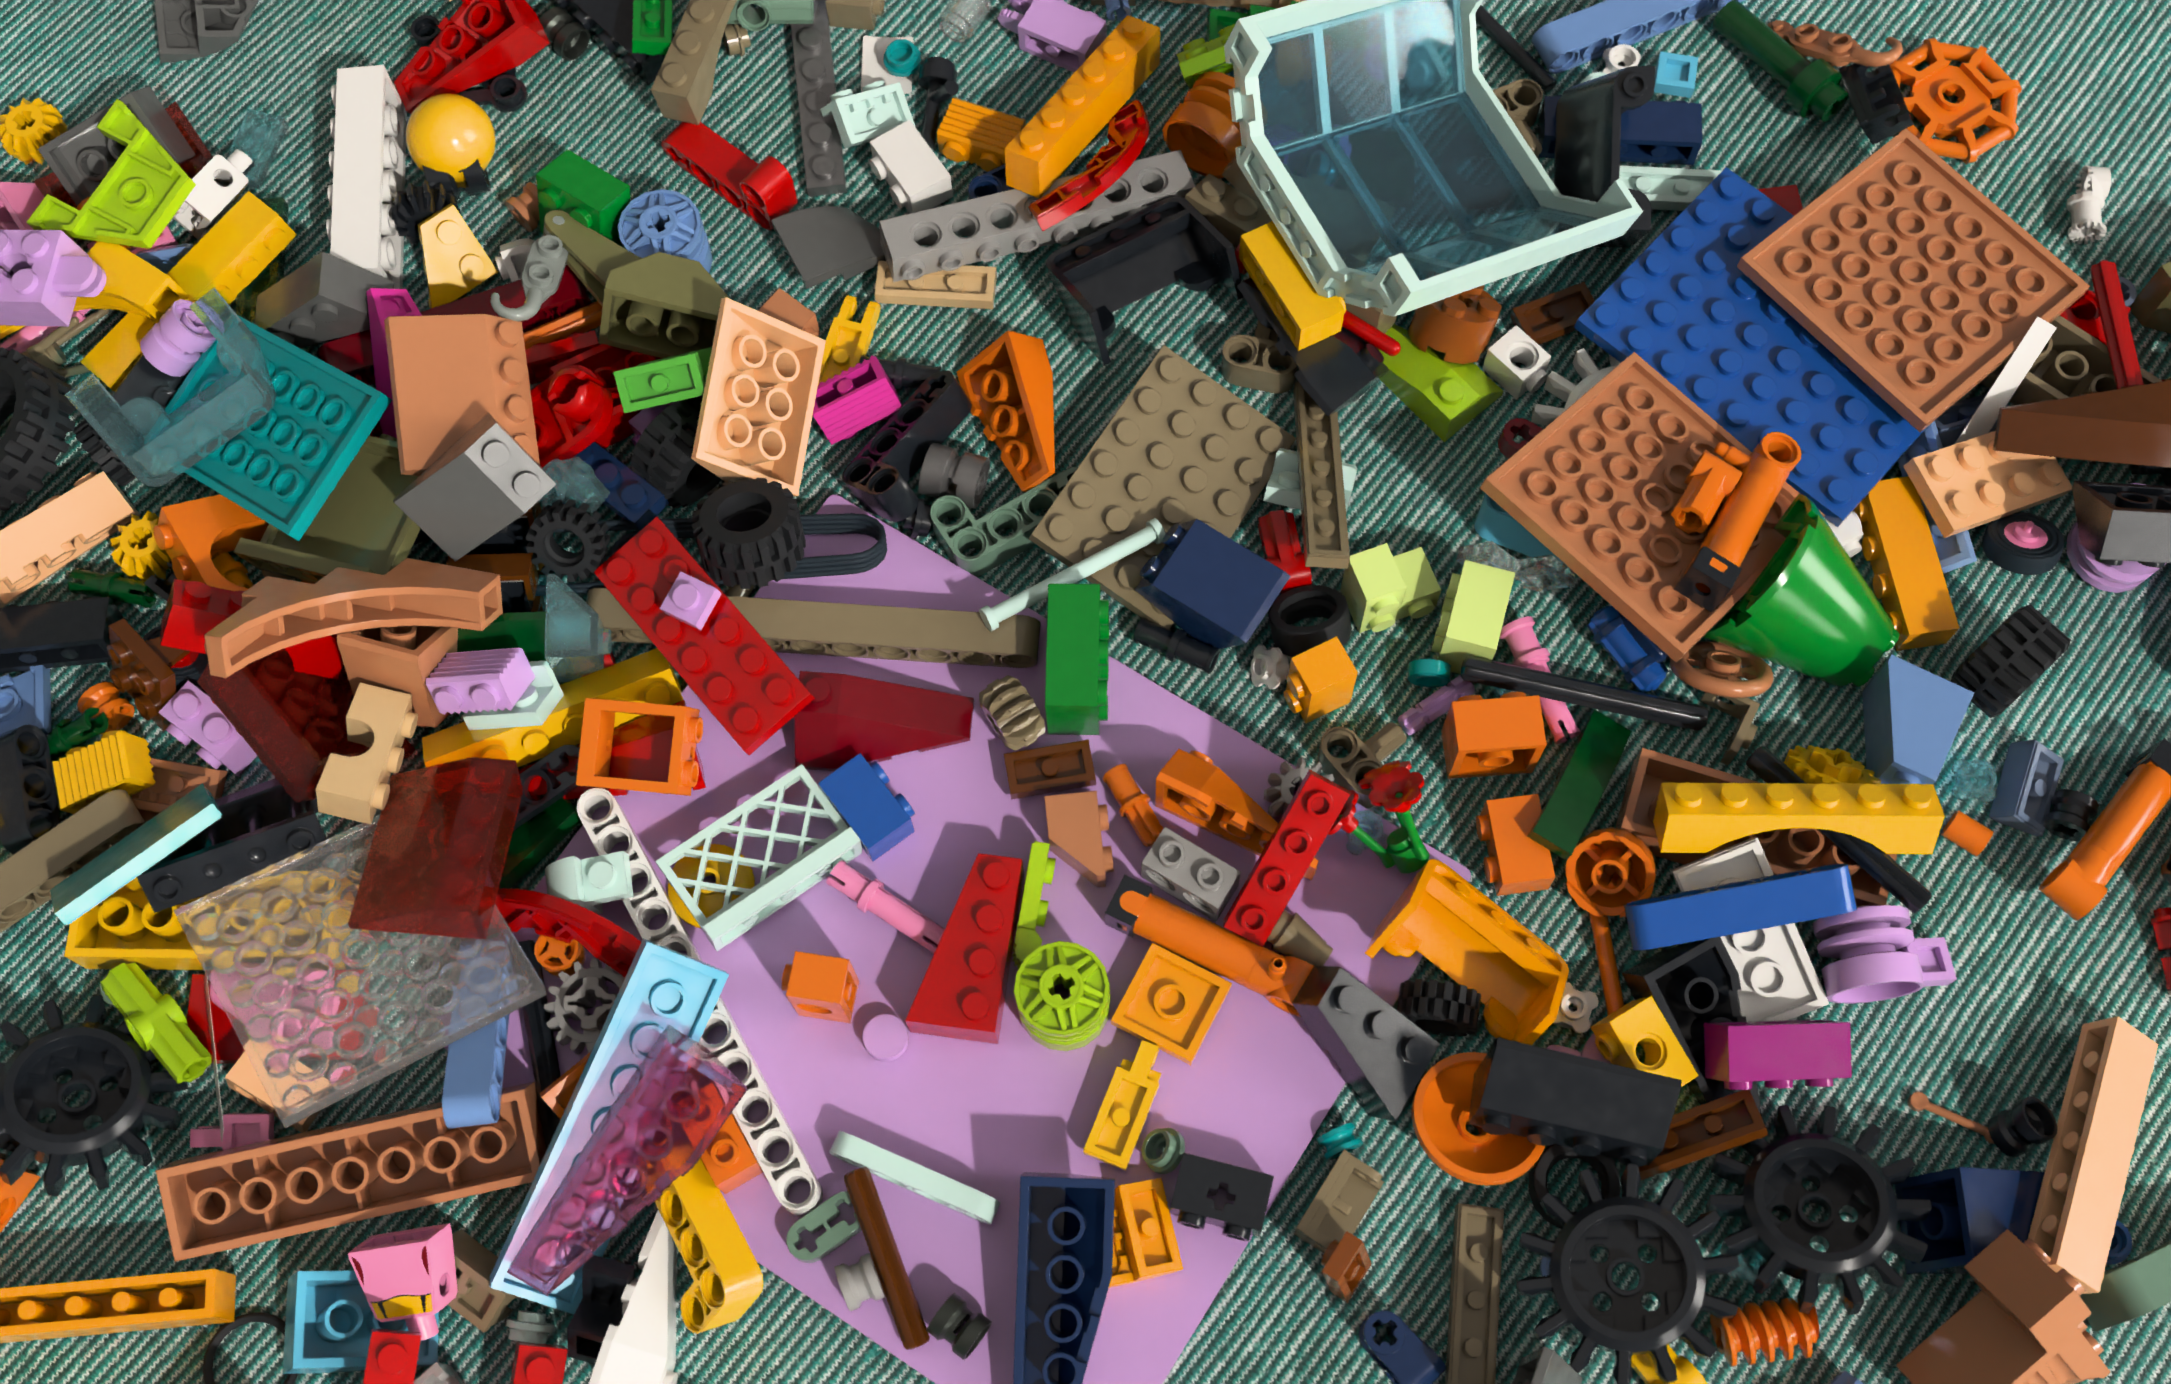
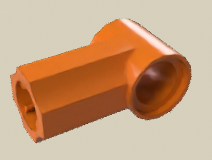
M1705 450L1686 477L1684 483L1687 486L1670 514L1676 522L1675 526L1688 534L1691 532L1703 533L1710 525L1719 506L1726 501L1735 488L1743 472Z

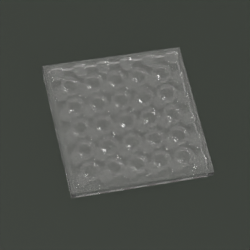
M428 793L374 817L371 825L366 823L356 825L315 846H311L174 910L284 1128L547 995L543 982Z

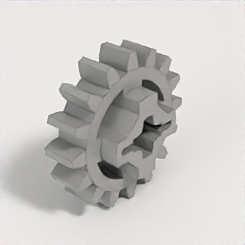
M592 958L590 968L587 969L579 961L574 962L575 974L572 976L561 971L558 975L563 982L560 988L550 986L548 989L556 998L555 1002L544 1004V1009L549 1014L555 1015V1017L546 1022L547 1027L552 1031H559L555 1039L562 1046L571 1042L570 1050L577 1055L583 1051L585 1046L588 1053L593 1050L617 997L616 994H608L606 981L614 983L620 989L625 977L618 974L610 966L606 965L603 968L602 963L597 958ZM596 1000H600L603 1005L594 1009V1015L586 1011L587 1008L595 1007ZM568 1018H572L574 1021H581L583 1034L572 1029Z

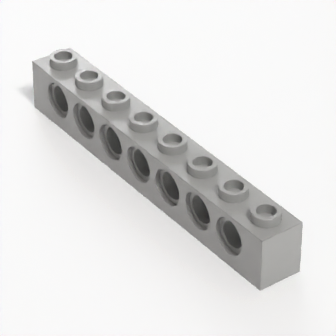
M1181 150L1135 160L1127 171L1097 198L1044 231L1040 229L1028 208L1029 204L1039 198L1017 189H1012L879 221L880 244L893 282L905 279L915 280L923 275L942 270L953 271L962 265L979 261L990 262L1000 256L1017 252L1027 253L1035 250L1037 247L1054 243H1068L1075 238L1090 235L1169 197L1185 198L1186 194L1195 187V184ZM1079 174L1058 178L1042 197Z

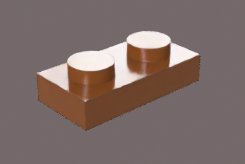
M1346 1231L1340 1242L1336 1239L1333 1240L1322 1257L1321 1264L1324 1268L1321 1272L1332 1294L1348 1303L1372 1265L1363 1241Z

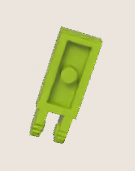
M1035 841L1032 843L1013 947L1014 954H1012V962H1014V966H1017L1018 969L1024 959L1042 945V939L1035 928L1036 926L1044 927L1049 901L1040 900L1043 883L1052 884L1056 859L1048 857L1050 846L1048 843Z

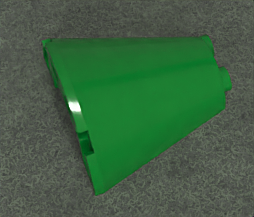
M1798 494L1774 527L1777 532L1786 538L1742 600L1738 601L1703 637L1835 686H1845L1853 683L1859 687L1869 681L1875 670L1874 665L1884 652L1890 650L1897 643L1900 634L1894 629L1893 622L1817 506L1808 497Z

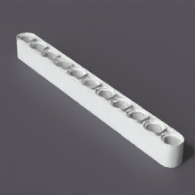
M592 788L584 792L577 802L576 809L598 855L611 853L613 846L619 842H629L625 852L629 854L632 882L641 877L648 878V884L642 891L633 893L634 897L622 899L642 939L644 938L676 952L686 951L687 956L703 962L623 809L614 796L603 788ZM610 806L609 812L604 818L592 820V815L597 808ZM655 915H668L667 921L662 928L657 930L648 929L649 922ZM720 995L700 1038L698 1047L778 1201L788 1212L796 1216H805L821 1204L823 1197L821 1185ZM717 1026L727 1027V1035L722 1042L718 1044L707 1043V1035L711 1029ZM734 1065H747V1075L741 1082L729 1083L727 1081V1074ZM754 1104H768V1114L765 1119L758 1123L748 1122L747 1114ZM778 1142L788 1143L790 1147L788 1156L779 1163L769 1162L768 1151L770 1147ZM800 1181L808 1182L811 1187L808 1198L799 1204L791 1203L788 1198L791 1187Z

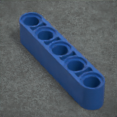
M1843 863L1633 901L1625 904L1624 909L1633 950H1649L1846 914L1857 910L1849 867L1848 864Z

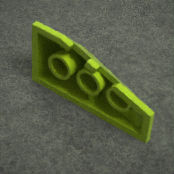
M1393 324L1385 333L1399 342L1401 350L1396 356H1389L1379 350L1384 357L1383 363L1389 369L1380 380L1443 442L1447 441L1503 395L1504 391L1476 364H1459L1443 361L1445 353L1436 351L1429 346L1426 352H1424L1411 341L1408 330L1396 324Z

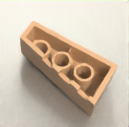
M102 471L99 474H96V472L86 474L74 483L75 488L61 496L56 495L49 498L37 510L12 522L0 531V608H3L118 532L117 524L129 525L131 523V514L141 517L123 491L107 473Z

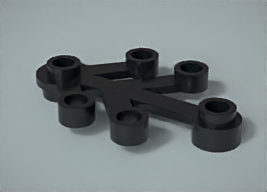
M420 16L411 24V34L420 48L423 46L429 47L441 31L437 27L440 22L434 16ZM516 67L500 74V76H495L480 83L487 89L462 91L456 94L469 98L478 105L492 104L501 112H513L520 109L528 98L525 84L516 78Z

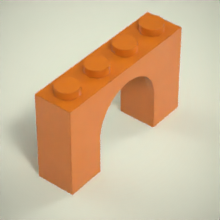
M218 494L161 507L158 524L154 527V538L158 547L161 550H166L178 580L187 582L198 581L208 586L231 591H246L248 588L238 586L224 578L217 571L212 560L223 553L235 550L240 537L260 542L269 523L223 495ZM300 581V582H304V583L314 584V583H310V582H306V581Z

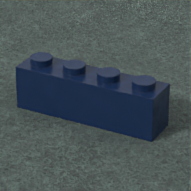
M1562 95L1544 97L1538 118V141L1542 145V152L1538 155V158H1554L1556 106L1557 101ZM1682 100L1672 102L1648 101L1640 108L1627 110L1622 113L1620 162L1694 165L1702 145L1701 103H1687Z

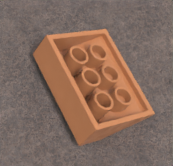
M488 314L390 316L384 320L401 474L419 477L487 413L540 465L521 321L517 322Z

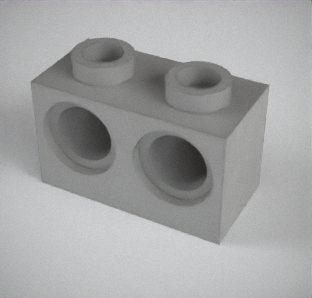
M1164 827L1141 863V877L1215 922L1239 886L1241 874L1239 870Z

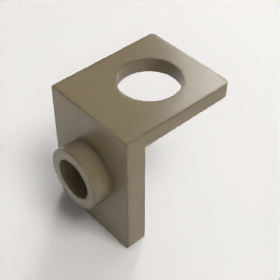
M1705 692L1701 702L1739 719L1720 761L1723 764L1729 765L1739 752L1740 747L1747 750L1758 729V726L1752 724V721L1760 703L1747 697H1724L1736 704L1731 705L1719 700L1716 697L1718 695Z

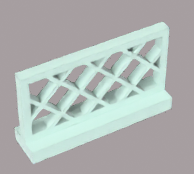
M801 764L655 862L702 928L714 949L719 951L831 875V871L839 861L843 860L847 864L862 854L860 838L851 827L846 825ZM801 780L809 790L807 807L783 803L785 789ZM778 795L776 802L769 801L770 799ZM814 799L822 809L813 808ZM757 808L774 810L771 830L747 828L749 813ZM781 811L805 815L801 836L777 832ZM811 816L830 819L837 829L836 832L824 840L807 837ZM741 819L740 826L733 825ZM721 832L738 834L734 856L710 852L712 838ZM744 835L769 839L764 860L740 857ZM775 840L799 844L796 859L788 864L771 862ZM704 844L703 851L695 850ZM805 845L813 846L804 853ZM685 856L701 859L697 880L678 878L670 866ZM708 860L732 864L727 885L703 882ZM738 865L763 868L760 883L751 889L735 887L734 883ZM769 870H776L775 873L767 877ZM685 887L695 888L693 898ZM701 889L726 893L723 908L706 918L698 907ZM732 894L740 895L738 898L731 902Z

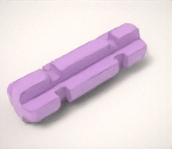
M1461 675L1450 681L1447 686H1443L1416 704L1415 708L1412 707L1398 717L1399 725L1407 735L1415 734L1426 726L1425 723L1429 724L1449 711L1453 701H1457L1460 697L1474 694V685L1469 681H1464Z

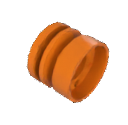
M1208 71L1200 74L1193 87L1186 94L1184 103L1178 105L1162 129L1163 138L1171 152L1181 150L1186 164L1191 170L1204 176L1210 173L1218 179L1224 177L1222 176L1224 168L1236 156L1235 148L1242 146L1239 122H1232L1229 89L1235 88V79L1222 72ZM1261 104L1262 119L1264 125V123L1266 122V113L1264 107Z

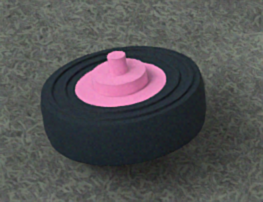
M2017 512L1989 522L1983 535L1982 548L1986 556L1994 564L2005 570L2024 575H2037L2046 573L2056 566L2064 549V538L2060 530L2050 521L2031 513Z

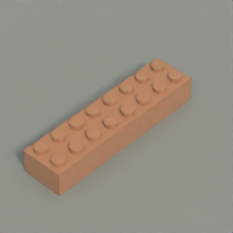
M535 1082L502 1089L499 1120L493 1124L448 1129L443 1117L442 1102L175 1160L156 1170L173 1257L176 1262L531 1183L546 1153V1145Z

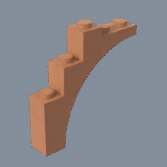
M406 558L385 575L337 567L315 584L266 576L242 593L241 609L204 634L205 652L208 656L210 675L228 678L248 664L278 650L312 639L343 632L399 626L454 627L483 631L503 613L500 574Z

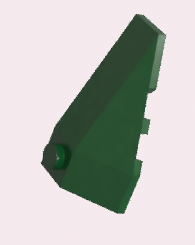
M548 611L502 613L483 631L458 628L457 652L522 648L528 662L548 661L559 685L566 683L567 642Z

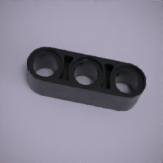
M29 724L0 734V840L7 851L15 854L61 823L49 743L41 729Z

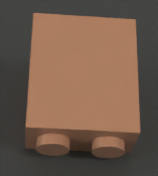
M399 626L337 634V645L353 696H355L360 682L412 695V712L418 714L417 726L436 728L450 715L448 712L445 715L439 712L426 686V678H430V673H434V668H438V663H442V658H446V653L457 652L458 628Z

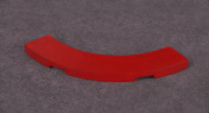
M1139 100L1121 107L1107 123L1108 146H1102L1086 166L1087 171L1069 179L1052 192L1029 204L1028 208L1042 231L1061 222L1097 198L1115 183L1139 156L1149 135L1148 117Z
M511 888L486 890L463 900L453 911L454 915L482 940H488L493 936L503 933L518 932L520 928H534L536 934L551 937L565 943H570L574 939L581 943L595 958L613 968L623 977H626L641 944V941L635 936L591 910L556 896L531 890Z

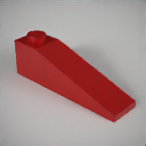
M462 0L463 3L450 19L444 17L437 27L441 31L429 47H421L394 81L406 111L412 114L421 102L432 96L458 94L513 69L550 44L537 14L527 1Z

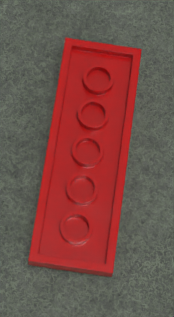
M658 517L654 518L594 571L599 580L748 755H751L815 698ZM680 571L717 588L722 593L701 631L665 614L659 609Z

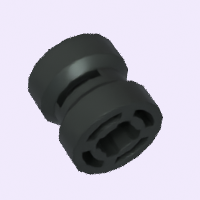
M551 8L539 19L550 41L548 45H554L555 52L563 59L568 61L574 60L587 49L590 42L589 31L580 23L573 22L572 16L563 8Z
M953 1293L933 1317L926 1331L937 1340L945 1339L952 1345V1351L965 1360L983 1339L992 1321L982 1313L974 1314L967 1309L966 1301L956 1293Z

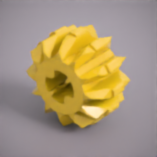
M39 97L33 102L22 98L19 106L14 107L8 104L9 113L0 115V140L3 144L2 147L9 155L18 158L19 161L26 165L33 160L42 165L44 158L38 148L68 131L67 125L64 123L60 112L51 104L47 105Z
M149 510L142 519L131 514V523L128 526L117 524L121 535L110 539L112 547L115 549L111 555L114 562L122 568V571L128 577L133 579L139 577L142 581H147L151 575L155 576L156 574L159 578L166 580V570L169 569L167 562L171 561L166 550H161L155 541L154 527L158 524L159 517Z

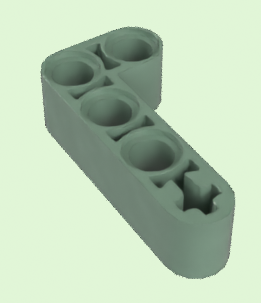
M1078 467L1062 471L978 520L974 518L960 498L953 495L939 497L930 508L935 538L952 563L976 577L981 576L1035 545L1034 542L1029 540V537L1044 516H1036L1033 512L1040 508L1049 510ZM947 517L959 518L956 523L951 525L941 523ZM1004 528H1011L1016 531L1010 536L997 534ZM969 548L980 550L977 555L972 557L962 555V552Z
M2171 1240L2122 1265L2104 1271L2100 1292L2080 1295V1298L2092 1313L2086 1319L2094 1332L2138 1318L2171 1302Z

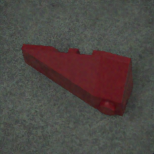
M800 671L799 680L815 698L795 715L796 768L802 764L805 769L835 771L859 753L862 754L867 762L873 760L881 762L892 759L891 756L916 750L924 752L970 741L974 698L847 674Z

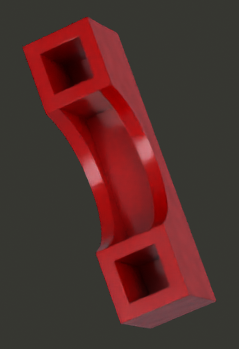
M174 579L162 618L160 645L206 654L204 634L242 608V593L245 591H231L208 586L198 581L187 582ZM337 634L312 639L284 648L292 659L295 672L338 680L343 661L337 645Z

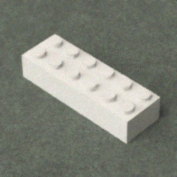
M384 65L337 69L336 85H332L331 88L332 101L336 109L335 118L330 120L334 151L329 152V165L333 174V184L328 185L327 189L329 204L332 208V218L326 221L327 236L331 242L330 253L328 254L394 281V289H403L404 236H399L396 230L391 208L395 202L397 191H405L407 111Z

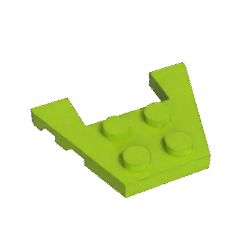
M116 99L97 125V128L103 135L126 146L125 150L81 210L47 194L26 222L32 229L62 230L68 237L150 249L196 186L192 179L121 100Z

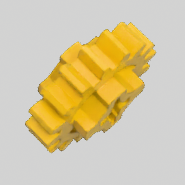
M1797 745L1794 750L1789 749L1784 764L1806 783H1881L1880 779L1873 777L1875 774L1873 770L1864 769L1863 763L1853 760L1850 757L1851 753L1839 748L1830 750L1828 748L1823 749L1818 746L1808 745L1807 749Z

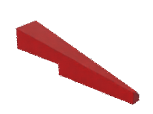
M681 700L672 705L686 706L685 700ZM646 715L615 728L609 777L668 782L674 718ZM696 744L694 761L698 762L699 776L696 786L692 788L693 790H700L706 788L702 761ZM568 756L569 765L561 771L551 772L556 777L566 771L577 773L575 765L579 757ZM535 763L486 783L488 796ZM541 776L534 777L529 784L528 791L534 800L538 801L540 795H545L547 792L546 781ZM578 786L565 795L563 799H579L584 792L597 787ZM603 788L608 790L613 796L627 795L628 790Z

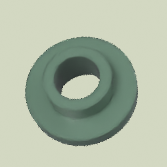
M1158 1128L1151 1131L1146 1136L1142 1145L1143 1159L1152 1171L1159 1174L1172 1172L1180 1164L1185 1151L1183 1136L1172 1128Z

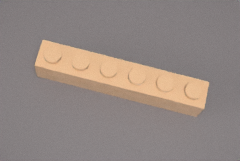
M2118 1016L2082 1025L2057 1123V1134L2053 1138L2028 1236L2049 1256L2051 1261L2047 1265L2057 1273L2061 1268H2064L2080 1283L2085 1290L2082 1294L2100 1292L2158 1048L2156 1042Z

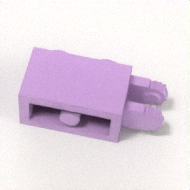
M1008 0L1011 7L1018 12L1003 8L997 17L1000 25L1018 34L1019 49L1072 72H1075L1107 38L1106 20L1100 18L1094 12L1083 11L1071 6L1064 0Z

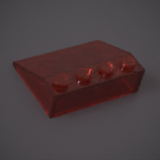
M281 649L248 664L228 678L210 675L208 663L197 681L209 695L212 702L218 706L235 727V730L244 738L258 755L261 762L267 766L284 787L287 794L296 803L317 799L316 787L330 753L353 757L361 755L370 749L363 744L351 742L347 739L346 715L354 696L344 664L338 680L295 672L290 655L285 649ZM405 738L401 747L404 749L403 760L412 756L415 751L414 747Z
M470 757L392 775L389 783V798L385 808L381 810L348 922L349 928L486 939L523 794L516 761Z

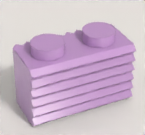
M522 648L446 653V658H442V663H438V668H434V673H430V678H426V686L439 712L443 715L447 712L451 715L454 712L460 714L461 711L466 714L468 711L474 713L476 710L479 712L483 710L489 712L491 709L496 712L498 708L502 711L505 708L511 711L533 682L535 675Z

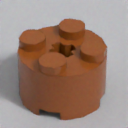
M1485 285L1417 308L1408 334L1411 341L1420 350L1426 352L1429 346L1436 351L1445 353L1443 361L1459 364L1474 363L1479 360L1481 353L1486 351L1502 306L1489 293L1483 290Z

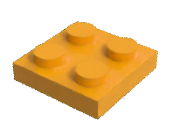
M1152 943L1115 1011L1111 1024L1141 1040L1159 1046L1160 1050L1191 1065L1227 997L1232 983Z

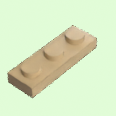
M878 261L874 294L875 301L884 304L994 309L997 271L996 267L962 265L953 271L942 270L923 275L915 280L905 279L893 282L887 262Z

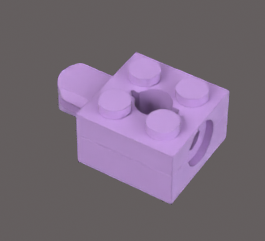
M0 229V325L69 327L77 297H96L104 289L107 279L105 270L62 230Z

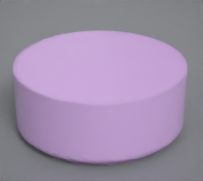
M882 1014L872 1018L865 1026L863 1043L873 1058L888 1062L899 1058L906 1051L909 1035L906 1026L898 1017Z

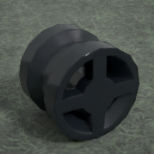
M2068 789L2058 790L2054 793L2052 799L2054 810L2046 815L2044 827L2047 831L2060 838L2080 841L2091 827L2089 821L2096 817L2099 804L2091 796L2082 792Z

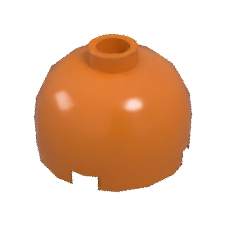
M1613 827L1594 830L1578 841L1573 853L1567 859L1566 885L1568 892L1579 907L1594 916L1604 918L1605 915H1620L1619 918L1626 917L1625 904L1648 899L1653 892L1657 872L1653 854L1640 837L1628 830Z

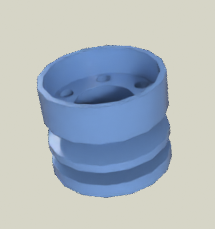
M664 189L649 191L631 200L622 211L618 223V231L621 244L625 249L640 258L662 252L698 261L708 273L710 272L713 262L710 243L704 231L699 210L690 198L677 191Z

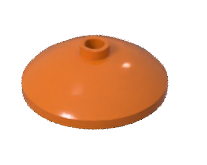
M1465 1052L1451 1055L1437 1062L1426 1072L1418 1084L1413 1097L1412 1122L1421 1147L1428 1157L1443 1171L1467 1183L1499 1185L1521 1177L1537 1162L1545 1146L1533 1144L1527 1140V1137L1514 1134H1489L1479 1126H1475L1479 1131V1135L1469 1133L1466 1125L1469 1122L1474 1073L1487 1054Z

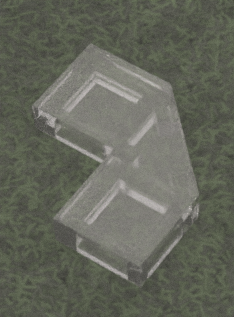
M1493 541L1460 546L1456 558L1462 565L1465 560L1515 572L1514 580L1523 581L1522 588L1537 592L1573 586L1576 574L1552 554L1517 560Z

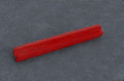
M2102 260L2091 266L2090 274L2116 387L2121 389L2123 386L2144 385L2116 264L2108 260Z

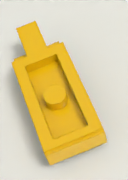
M1142 1040L1134 1062L1123 1058L1120 1067H1116L1084 1147L1083 1154L1126 1171L1159 1088L1158 1082L1161 1073L1152 1070L1159 1053V1046Z

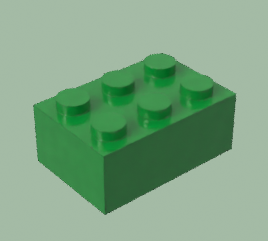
M1048 584L1045 686L1048 735H1099L1100 721H1108L1109 600L1101 599L1100 584Z

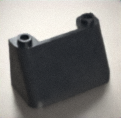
M1655 66L1627 67L1575 85L1564 91L1557 101L1555 118L1554 184L1561 195L1598 202L1613 182L1619 179L1621 115L1627 110L1640 108L1650 100L1655 88ZM1628 189L1642 209V214L1623 236L1592 247L1631 248L1651 230V205L1647 196L1639 190ZM1553 226L1554 234L1568 230Z

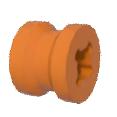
M106 681L97 683L86 690L77 703V708L81 714L91 707L99 709L98 713L90 718H94L102 712L105 713L109 725L108 729L101 733V735L109 731L122 729L129 723L135 712L134 706L127 699L120 698V692L112 682Z
M540 935L535 943L534 954L537 961L555 977L560 978L558 974L561 971L572 976L575 974L574 962L579 961L583 966L586 960L584 946L574 939L570 943H565Z

